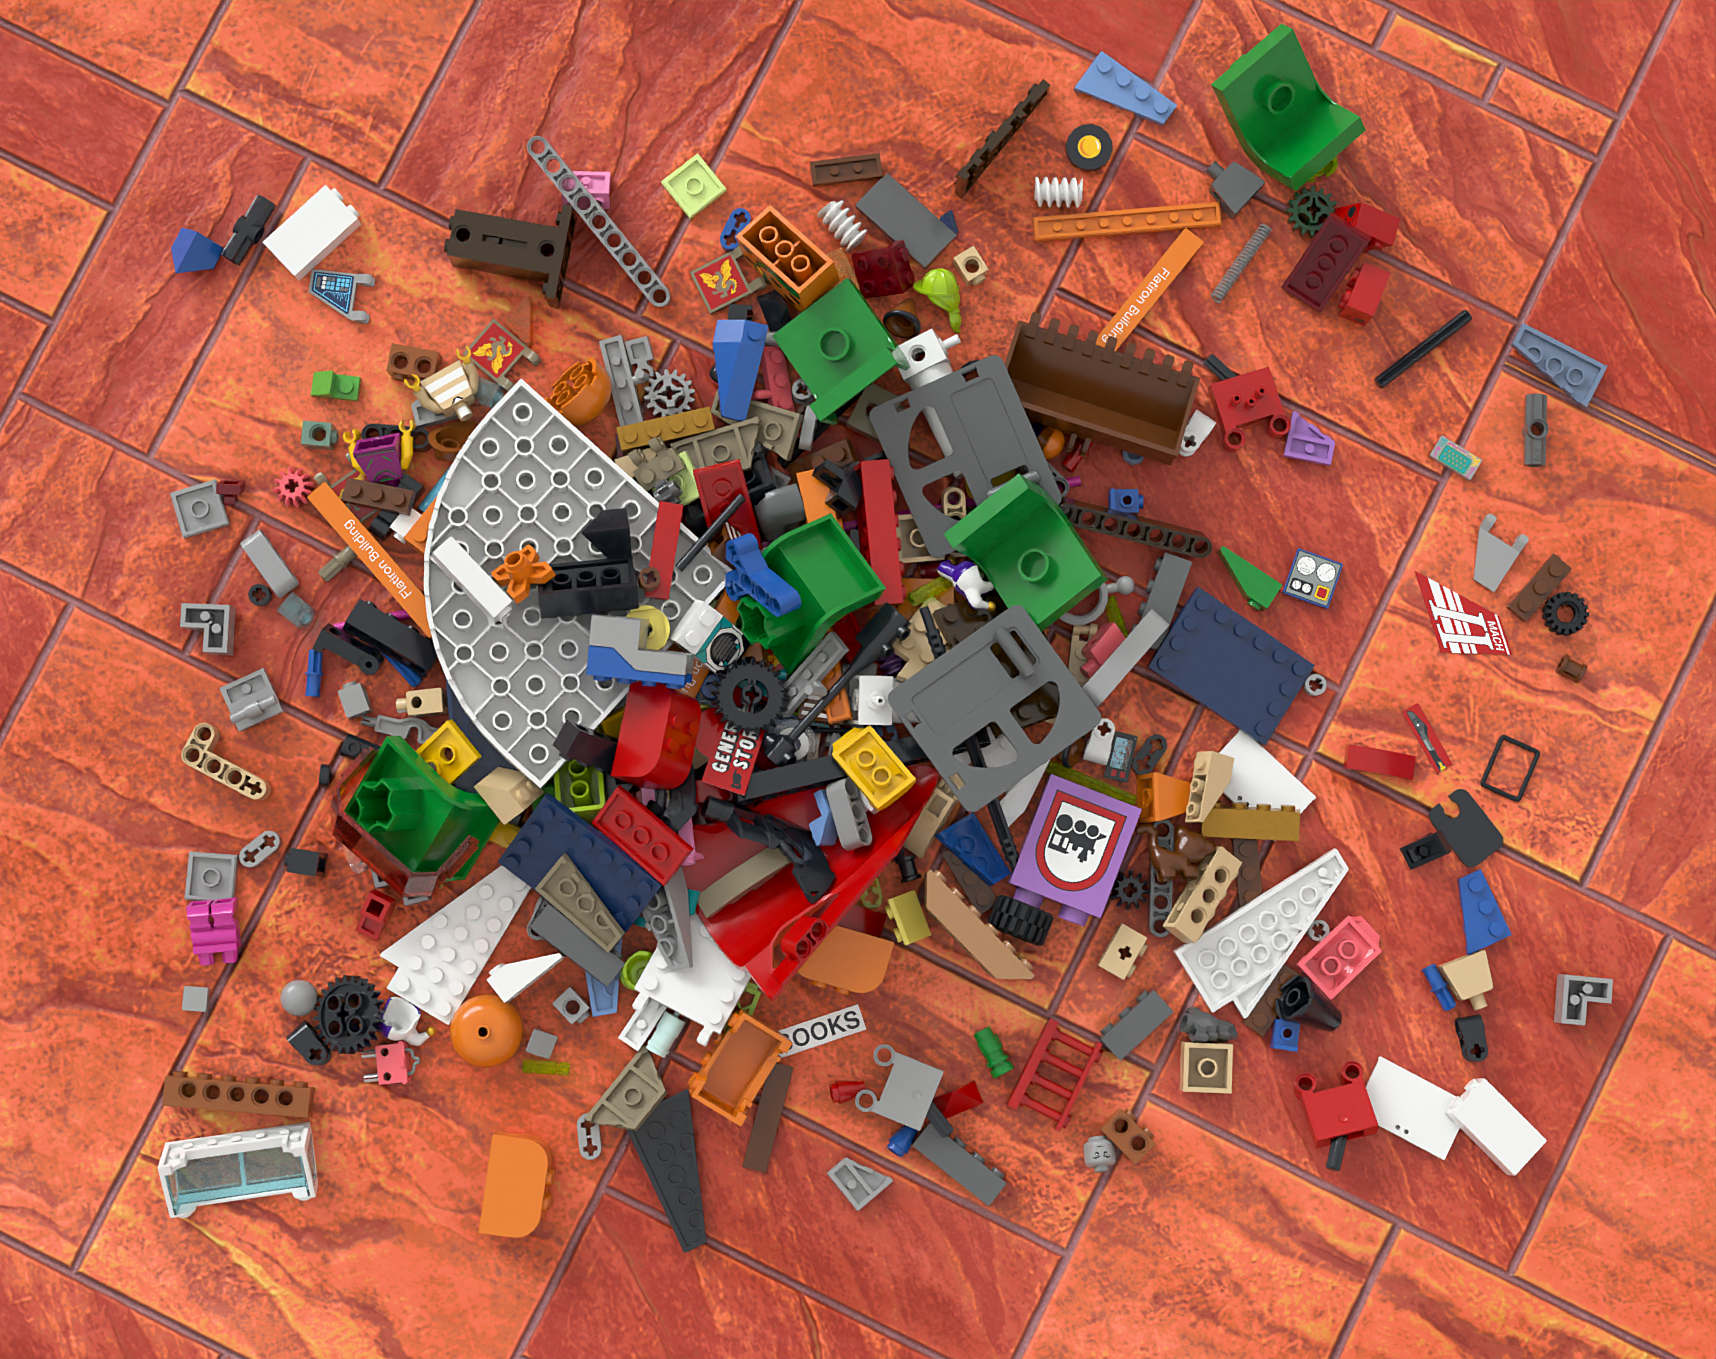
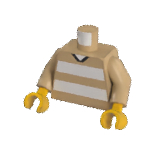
M465 345L468 350L466 356H461L458 348L456 350L458 358L463 360L462 364L458 360L421 382L417 375L411 374L415 378V383L411 386L404 379L405 386L414 390L413 394L424 408L436 414L443 413L446 417L456 413L461 422L473 416L469 406L475 402L474 395L478 392L479 375L475 364L469 358L471 350L467 345Z

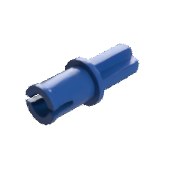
M313 649L309 650L308 671L305 672L307 675L305 696L320 697L321 676H324V673H321L323 652L319 653Z
M1431 964L1422 969L1432 988L1430 991L1435 993L1443 1010L1449 1011L1453 1009L1456 1003L1446 986L1448 982H1444L1436 964Z

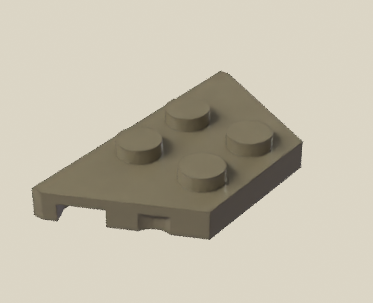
M757 416L677 441L670 445L675 447L678 454L687 451L695 469L740 459L743 472L752 468L760 421Z
M642 1046L584 1118L586 1121L637 1131L667 1094L646 1046Z

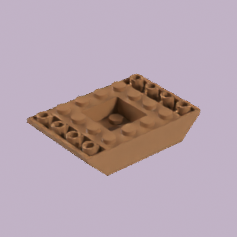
M930 869L924 874V909L990 977L995 979H1032L1035 976L1031 972L1034 969L1033 966L1025 958H1017L1014 955L1017 950L1007 940L1000 941L997 935L999 932L990 923H983L979 919L982 915L973 905L969 907L962 902L965 897L955 887L949 889L944 884L947 879L938 870L933 872Z

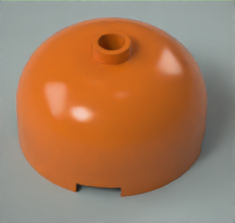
M588 358L587 362L583 364L578 361L552 385V387H555L550 398L546 397L545 400L574 427L585 425L598 417L609 402L612 392L610 376L594 358ZM570 378L574 383L573 388L566 382L567 379Z
M479 995L468 999L457 1009L450 1025V1038L457 1054L467 1063L477 1067H495L507 1062L519 1050L524 1038V1023L520 1012L511 1002L504 1003L498 995ZM482 1027H485L488 1031L485 1037L479 1034V1030Z

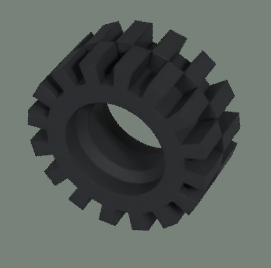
M1568 591L1558 593L1545 602L1546 606L1542 609L1544 611L1542 619L1546 621L1544 625L1546 627L1549 626V631L1556 632V635L1559 636L1574 634L1584 628L1583 625L1587 624L1588 620H1586V617H1589V612H1586V609H1588V605H1584L1583 602L1585 600L1579 598L1577 593L1571 594ZM1561 605H1568L1573 609L1574 617L1571 622L1564 623L1558 619L1557 610Z

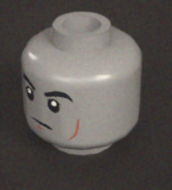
M1107 1136L1090 1137L1088 1142L1083 1145L1085 1165L1088 1168H1094L1095 1173L1107 1172L1109 1167L1116 1163L1114 1143L1108 1140Z

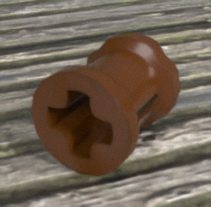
M654 567L642 569L638 578L639 587L646 592L656 590L661 579L659 571ZM651 574L655 582H650L648 585L645 583L646 579L643 576L648 577Z
M1565 654L1555 672L1572 678L1573 682L1578 684L1588 666L1570 659L1569 655Z

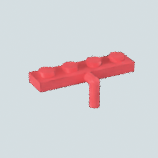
M779 346L764 347L760 362L765 389L754 391L751 400L767 399L768 405L795 412L785 354Z

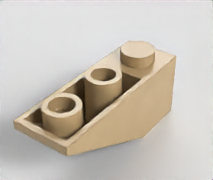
M1214 751L1197 752L1185 822L1196 823L1205 820L1231 781L1233 757Z

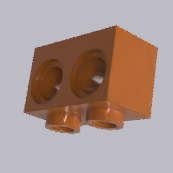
M392 343L386 371L392 376V379L404 382V379L415 380L411 375L414 374L419 377L421 382L439 372L442 356L436 351ZM400 359H407V366L403 369H398L397 362ZM424 363L431 364V369L427 373L420 372V367Z
M1118 1108L1099 1129L1136 1165L1156 1144L1152 1140L1154 1135L1145 1126L1140 1128L1135 1123L1137 1118L1128 1109L1123 1111L1121 1108ZM1118 1119H1124L1127 1124L1126 1129L1122 1132H1116L1114 1129V1124ZM1137 1136L1142 1137L1144 1141L1143 1146L1140 1149H1133L1131 1145L1133 1138Z

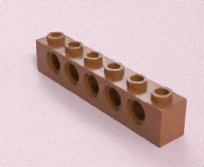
M173 1071V1075L165 1076L162 1106L308 1118L313 1113L315 1087H308L309 1082L294 1081V1085H285L284 1080L270 1079L269 1083H261L260 1078L246 1077L245 1081H237L236 1076L221 1075V1079H214L212 1074L197 1073V1077H190L188 1072ZM189 1083H192L196 1088L194 1096H189L186 1092V1086ZM213 1085L220 1089V1095L217 1099L213 1098L210 1094V1089ZM237 1087L242 1088L244 1091V1098L241 1101L237 1100L234 1096V1091ZM261 1089L266 1090L269 1095L265 1103L261 1102L258 1098V1093ZM285 1091L290 1092L293 1096V1101L290 1105L285 1104L282 1100V1095Z

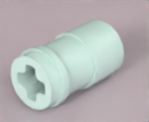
M667 1011L664 1012L652 1038L647 1042L646 1048L665 1058L675 1038L678 1037L686 1023L678 1018L679 1013L674 1012V1014H671Z

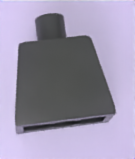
M1214 161L1206 170L1215 180L1211 184L1209 192L1217 202H1220V206L1230 219H1233L1265 183L1263 179L1234 161L1226 169Z

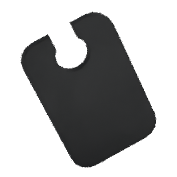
M1457 789L1448 795L1449 799L1459 807L1457 817H1447L1440 803L1429 811L1428 817L1436 830L1443 832L1450 848L1465 866L1475 867L1502 846L1503 837L1472 796L1464 789Z

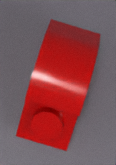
M376 889L371 890L360 911L362 916L355 931L377 941L388 918L391 917L397 900Z

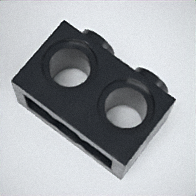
M290 848V852L286 853L284 866L287 867L286 872L324 877L328 854Z

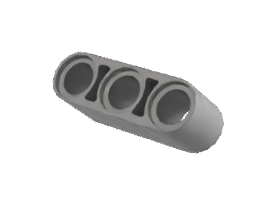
M261 529L240 543L279 598L300 585Z
M849 777L829 783L826 787V794L842 847L850 851L870 845L872 842V832L859 788Z

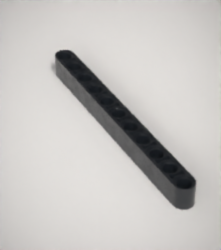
M987 726L975 733L980 748L991 745ZM912 736L885 742L905 767L930 761ZM962 742L955 747L952 754L957 755L968 752L965 743ZM832 755L753 773L751 774L745 796L734 792L732 794L735 805L743 806L827 786L831 782L848 778L849 776Z

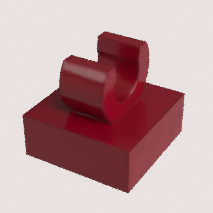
M221 480L216 484V494H225V505H235V503H238V495L245 491V481Z

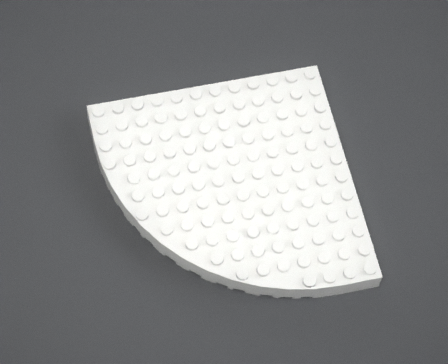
M520 379L471 433L445 477L429 523L424 554V594L427 619L435 651L447 682L462 709L488 742L541 790L567 762V760L559 756L560 751L553 746L566 720L596 730L628 695L630 684L618 683L617 678L613 677L612 680L608 681L593 680V675H586L592 615L603 614L626 617L632 609L541 619L537 584L531 583L529 596L519 604L512 600V614L504 622L497 621L494 624L434 561L432 552L452 536L511 599L506 591L508 586L501 587L491 575L492 571L505 564L504 560L509 553L520 551L525 546L531 545L540 557L538 562L546 561L548 565L607 559L581 532L602 510L626 508L630 526L631 552L638 586L639 606L649 605L660 610L669 621L670 635L696 599L704 601L708 605L715 600L725 589V575L727 572L732 571V569L712 556L708 546H705L683 572L677 569L675 565L699 539L680 523L669 600L644 597L645 591L639 587L638 578L641 570L649 567L659 502L526 382ZM650 627L648 628V636H649V632H653V628H652V627H651V628H650ZM668 639L666 645L660 650L668 651L674 643Z

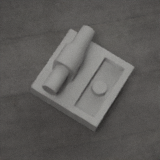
M264 668L220 688L231 713L229 715L230 720L233 724H236L239 732L284 712Z

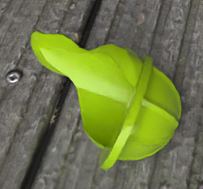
M943 268L933 269L924 276L923 280L916 281L913 284V288L919 293L926 294L933 304L946 310L949 314V323L955 333H960L962 322L960 310L958 309L960 286L957 285V280L952 272Z

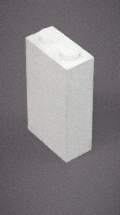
M326 185L323 186L263 241L265 246L298 281L361 225L357 218L360 216L359 213L351 205L346 207L341 202L344 198L335 188L330 190Z
M452 536L432 552L434 561L494 624L497 621L504 622L512 614V600Z
M1485 1078L1472 1079L1464 1087L1466 1091L1449 1103L1448 1106L1450 1108L1446 1114L1507 1175L1515 1176L1547 1140Z

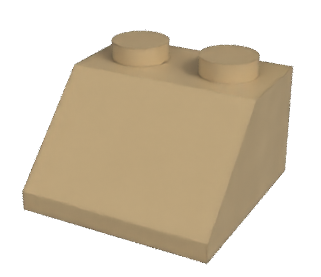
M502 767L494 769L474 786L504 825L523 812L544 793L542 789L540 790L520 771Z

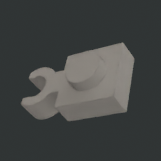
M649 336L626 341L625 345L630 365L637 364V369H647L650 377H654L655 369L649 365V360L655 359Z

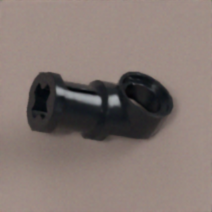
M903 847L898 855L893 858L895 864H898L902 875L901 883L922 878L915 865V854L905 857Z

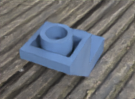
M820 789L814 793L822 816L811 822L809 827L816 846H833L836 844L838 833L826 789Z

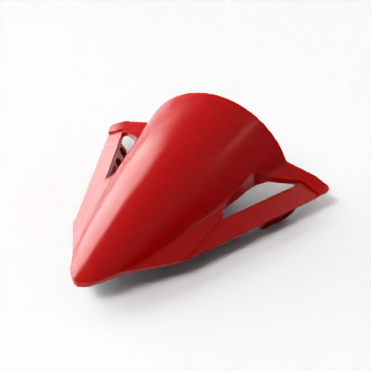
M918 765L906 766L916 778L914 785L891 805L880 810L875 815L870 810L866 812L872 832V842L870 845L847 851L842 847L839 836H837L836 844L833 846H820L830 870L836 876L828 890L814 904L807 900L792 874L794 869L792 862L757 890L749 891L737 902L728 904L711 918H706L697 903L695 912L718 948L738 970L742 972L747 970L770 1001H774L780 996L790 979L890 861L898 855L922 810L935 791L938 783V774L934 768ZM702 780L695 781V804L703 803L708 795L721 800L734 799L731 791L702 782ZM827 786L769 799L750 809L764 815H774L810 830L809 824L822 816L817 807L814 793L820 789H826ZM642 790L636 793V797L643 804ZM739 817L741 821L754 825L752 821ZM719 821L710 824H692L695 852L703 854L704 859L695 860L696 864L681 866L687 889L699 891L700 893L733 869L767 849L768 846L746 838H739L725 823ZM791 846L792 849H793V852H794L799 858H801V855L799 854V852H798L793 846ZM835 899L820 918L811 917L826 902ZM781 942V951L785 959L775 968L774 947Z

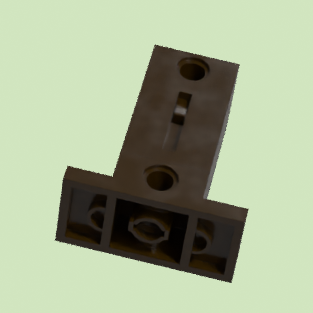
M563 205L562 212L558 211L556 225L558 227L455 209L454 216H450L449 230H451L450 239L445 241L444 253H447V258L454 267L543 282L542 293L545 294V300H547L551 308L559 309L577 217L573 206Z

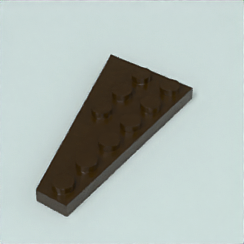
M1043 79L1039 84L1035 83L1028 91V97L1023 102L1020 101L1011 116L1001 124L996 132L993 130L987 136L985 145L981 149L978 148L971 156L967 165L963 166L955 177L957 180L954 183L956 185L955 194L961 199L1047 95L1050 89L1048 82Z

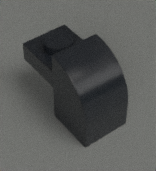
M827 459L814 469L812 476L830 488L825 501L827 506L843 517L857 507L862 495V483L858 474L851 466L842 470L835 463Z

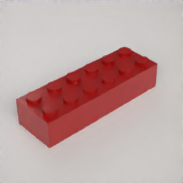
M889 459L861 461L853 468L862 483V495L856 507L860 553L886 587L880 599L865 605L866 611L880 610L886 602L893 608H896L903 604V599H906V588L901 583L904 566L903 562L899 561L898 553L901 551V539L897 537L896 528L899 527V517L894 512L897 495L895 489L892 490L891 480H894V468L890 466Z

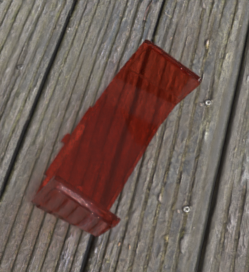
M372 747L368 750L365 748L341 774L342 779L335 787L330 806L332 835L401 897L431 896L447 878L450 880L479 848L477 845L480 841L469 835L437 872L410 871L342 810L341 801L364 777L378 753Z

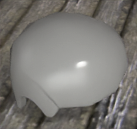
M305 980L289 982L282 989L280 995L282 1008L293 1016L308 1015L316 1007L318 998L316 988Z

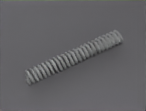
M1264 223L1260 224V227L1257 228L1251 239H1249L1245 248L1242 249L1243 251L1240 252L1241 254L1234 260L1226 275L1223 276L1224 278L1221 279L1222 281L1217 284V287L1211 293V297L1215 302L1221 304L1225 295L1228 294L1227 292L1230 291L1238 277H1240V274H1242V271L1245 270L1244 268L1247 267L1255 253H1257V250H1259V247L1262 246L1261 244H1264L1263 241H1266V238L1272 232L1269 226Z

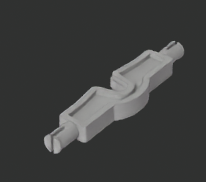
M363 715L362 719L371 722L361 720V725L375 727L374 730L376 732L401 736L404 740L408 739L411 729L417 727V741L420 744L425 743L439 729L415 717L399 720L378 715L377 718Z

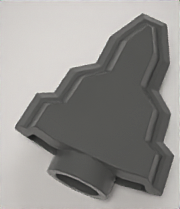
M1193 1006L1185 1010L1180 1020V1031L1188 1033L1192 1043L1227 1042L1238 1037L1235 1025L1217 1019L1213 1015Z

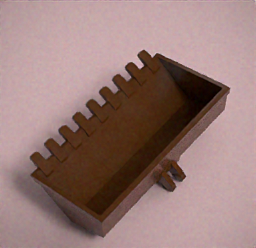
M1037 312L1032 313L1029 323L1018 321L1005 361V367L1029 421L1064 431V434L1071 435L1066 452L1069 453L1073 451L1077 437L1085 440L1080 450V456L1082 457L1086 456L1090 442L1108 445L1171 466L1173 460L1178 457L1200 378L1191 375L1193 362L1184 361L1181 372L1171 369L1174 363V356L1169 354L1165 355L1161 366L1152 363L1155 350L1150 348L1146 349L1142 360L1133 357L1136 344L1131 342L1127 343L1124 354L1114 351L1117 338L1112 336L1108 337L1105 348L1095 345L1098 338L1097 331L1090 330L1085 342L1076 339L1079 326L1075 324L1070 325L1067 335L1057 333L1060 320L1056 318L1051 319L1048 329L1038 327L1041 314Z

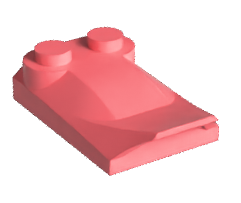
M1361 915L1357 917L1347 916L1310 952L1304 955L1296 966L1303 976L1309 978L1329 1000H1332L1382 952L1379 946L1380 936Z

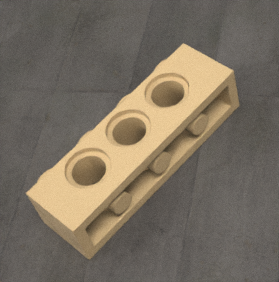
M1216 846L1215 851L1198 864V878L1187 883L1163 927L1182 942L1196 943L1203 936L1204 928L1208 921L1215 915V909L1219 902L1226 896L1227 888L1231 881L1237 877L1238 869L1242 862L1223 847Z

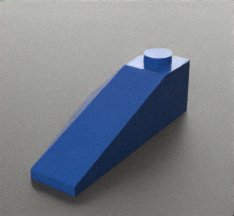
M717 320L712 345L715 353L720 411L723 418L739 422L746 420L765 345L768 325L749 320Z

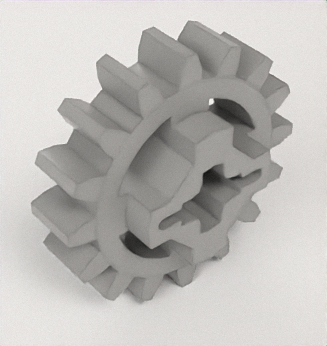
M665 369L662 376L656 372V380L648 379L651 387L647 386L644 388L649 393V395L644 396V400L651 401L647 408L648 410L655 409L653 412L655 417L659 414L665 417L683 413L684 410L691 411L688 404H695V399L690 397L695 394V389H689L693 384L691 380L685 382L686 374L683 373L679 377L676 369L672 374H669L668 370ZM672 381L680 383L684 388L676 387ZM663 382L664 385L660 390H656L657 386ZM669 390L674 394L671 400H668L666 396ZM684 400L682 405L676 408L678 402ZM656 402L666 405L667 410L659 407Z

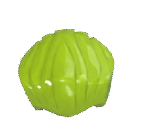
M639 950L624 961L625 964L619 971V976L626 988L636 991L634 988L653 953Z

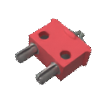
M404 1040L393 1044L377 1045L375 1049L361 1052V1054L376 1052V1054L361 1056L363 1059L376 1057L378 1073L365 1074L363 1078H378L365 1079V1083L379 1082V1085L402 1082L403 1084H408L412 1081L411 1075L415 1072L416 1065L420 1064V1058L414 1055V1051L408 1048V1042ZM385 1049H388V1051H389V1054H388V1055H386ZM409 1052L411 1057L417 1060L413 1063L412 1070L410 1068ZM388 1073L391 1074V1079L388 1078Z

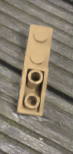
M957 773L950 777L958 790L965 785ZM943 778L938 786H936L934 793L922 810L903 845L921 859L958 802V799Z

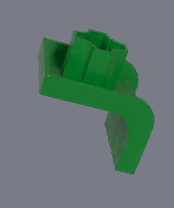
M1282 23L1247 54H1243L1224 74L1211 84L1242 149L1249 159L1260 170L1294 191H1297L1366 131L1360 116L1335 103L1322 90L1311 70L1294 30Z
M849 278L843 280L772 335L814 395L816 401L809 405V407L820 422L831 425L838 423V418L835 414L837 409L891 368L896 366L903 370H908L911 367L902 350Z
M1017 474L944 533L953 549L971 558L983 570L1008 608L1014 605L1022 606L1041 632L1108 580L1059 505L1043 488L1021 474Z
M830 513L785 533L773 541L762 553L768 568L798 592L801 598V607L776 617L752 596L748 595L740 600L736 609L742 618L743 625L741 631L751 645L760 643L766 650L770 648L790 676L819 645L825 633L833 624L848 613L880 599L886 587Z
M401 736L386 737L343 812L400 872L409 878L424 883L465 880L500 822V819L479 793H468L450 785Z

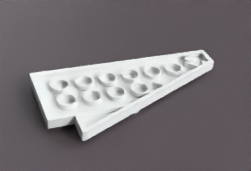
M1334 848L1211 926L1204 931L1203 936L1196 943H1185L1174 950L1175 955L1212 1013L1233 1001L1242 1018L1245 1019L1249 1016L1348 872L1349 868L1337 849Z
M501 865L381 953V957L399 967L387 989L450 1025L455 1012L463 1004L530 892L531 887Z

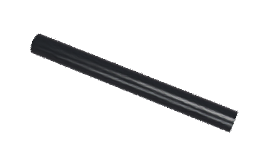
M738 494L679 560L675 565L677 569L683 572L746 501L742 495Z

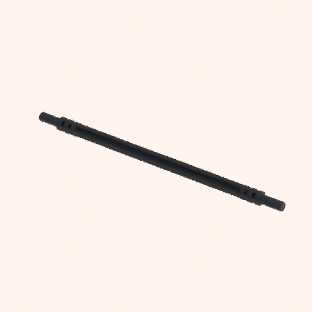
M926 606L920 608L919 611L927 630L925 635L936 660L946 653V647L943 644L939 628L935 627L929 607ZM976 734L964 741L973 767L987 768ZM997 797L987 804V808L1002 847V852L1005 855V860L1009 861L1013 873L1018 862L1019 853L1016 850L1013 836L1010 833Z

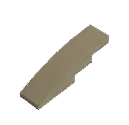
M768 847L701 892L697 903L706 918H711L728 904L737 902L749 891L757 890L789 865L791 861L778 848L772 849Z

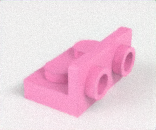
M573 171L601 207L609 209L610 172ZM572 178L566 179L563 184L564 189L567 192L572 191L575 188V181ZM562 194L563 205L572 206ZM588 197L581 198L578 203L579 208L588 209L591 205L590 199Z

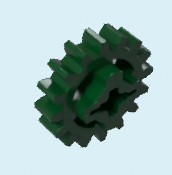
M1312 186L1308 192L1303 187L1301 195L1295 192L1293 195L1294 200H1289L1287 204L1291 207L1286 210V214L1291 215L1287 223H1294L1295 225L1292 230L1293 232L1297 229L1301 230V237L1306 232L1309 239H1312L1314 233L1317 234L1323 225L1317 226L1318 220L1327 219L1330 213L1335 211L1333 207L1337 202H1330L1329 199L1332 194L1329 193L1325 196L1323 194L1324 188L1316 192L1315 186ZM1307 199L1305 205L1298 206L1302 200ZM1310 207L1313 213H1316L1314 217L1311 216V212L1308 211Z

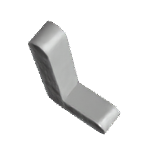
M1153 609L1147 613L1082 687L1096 708L1099 707L1170 625Z

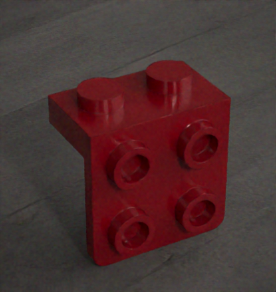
M904 240L895 241L886 248L858 251L852 254L851 258L859 290L864 298L903 294L913 287L915 277L910 267L909 251L905 247Z

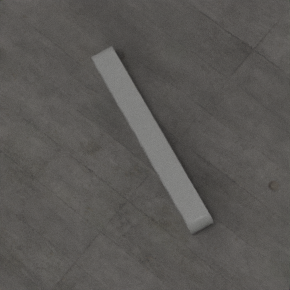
M534 136L530 138L527 143L529 154L654 306L664 307L668 305L672 298L670 290L557 151L543 137ZM537 141H542L545 145V149L541 154H535L533 151V145ZM552 160H558L560 163V169L555 173H551L548 169V165ZM572 178L575 181V188L567 192L563 187L564 181ZM583 197H588L591 201V205L587 210L579 208V200ZM602 215L606 219V224L603 228L597 229L594 226V219ZM613 234H618L621 238V243L618 247L613 248L609 244V238ZM632 252L636 256V262L632 266H627L624 262V256ZM643 271H648L651 274V281L646 285L639 281V275ZM662 289L666 293L667 297L663 303H657L654 299V293L657 290Z

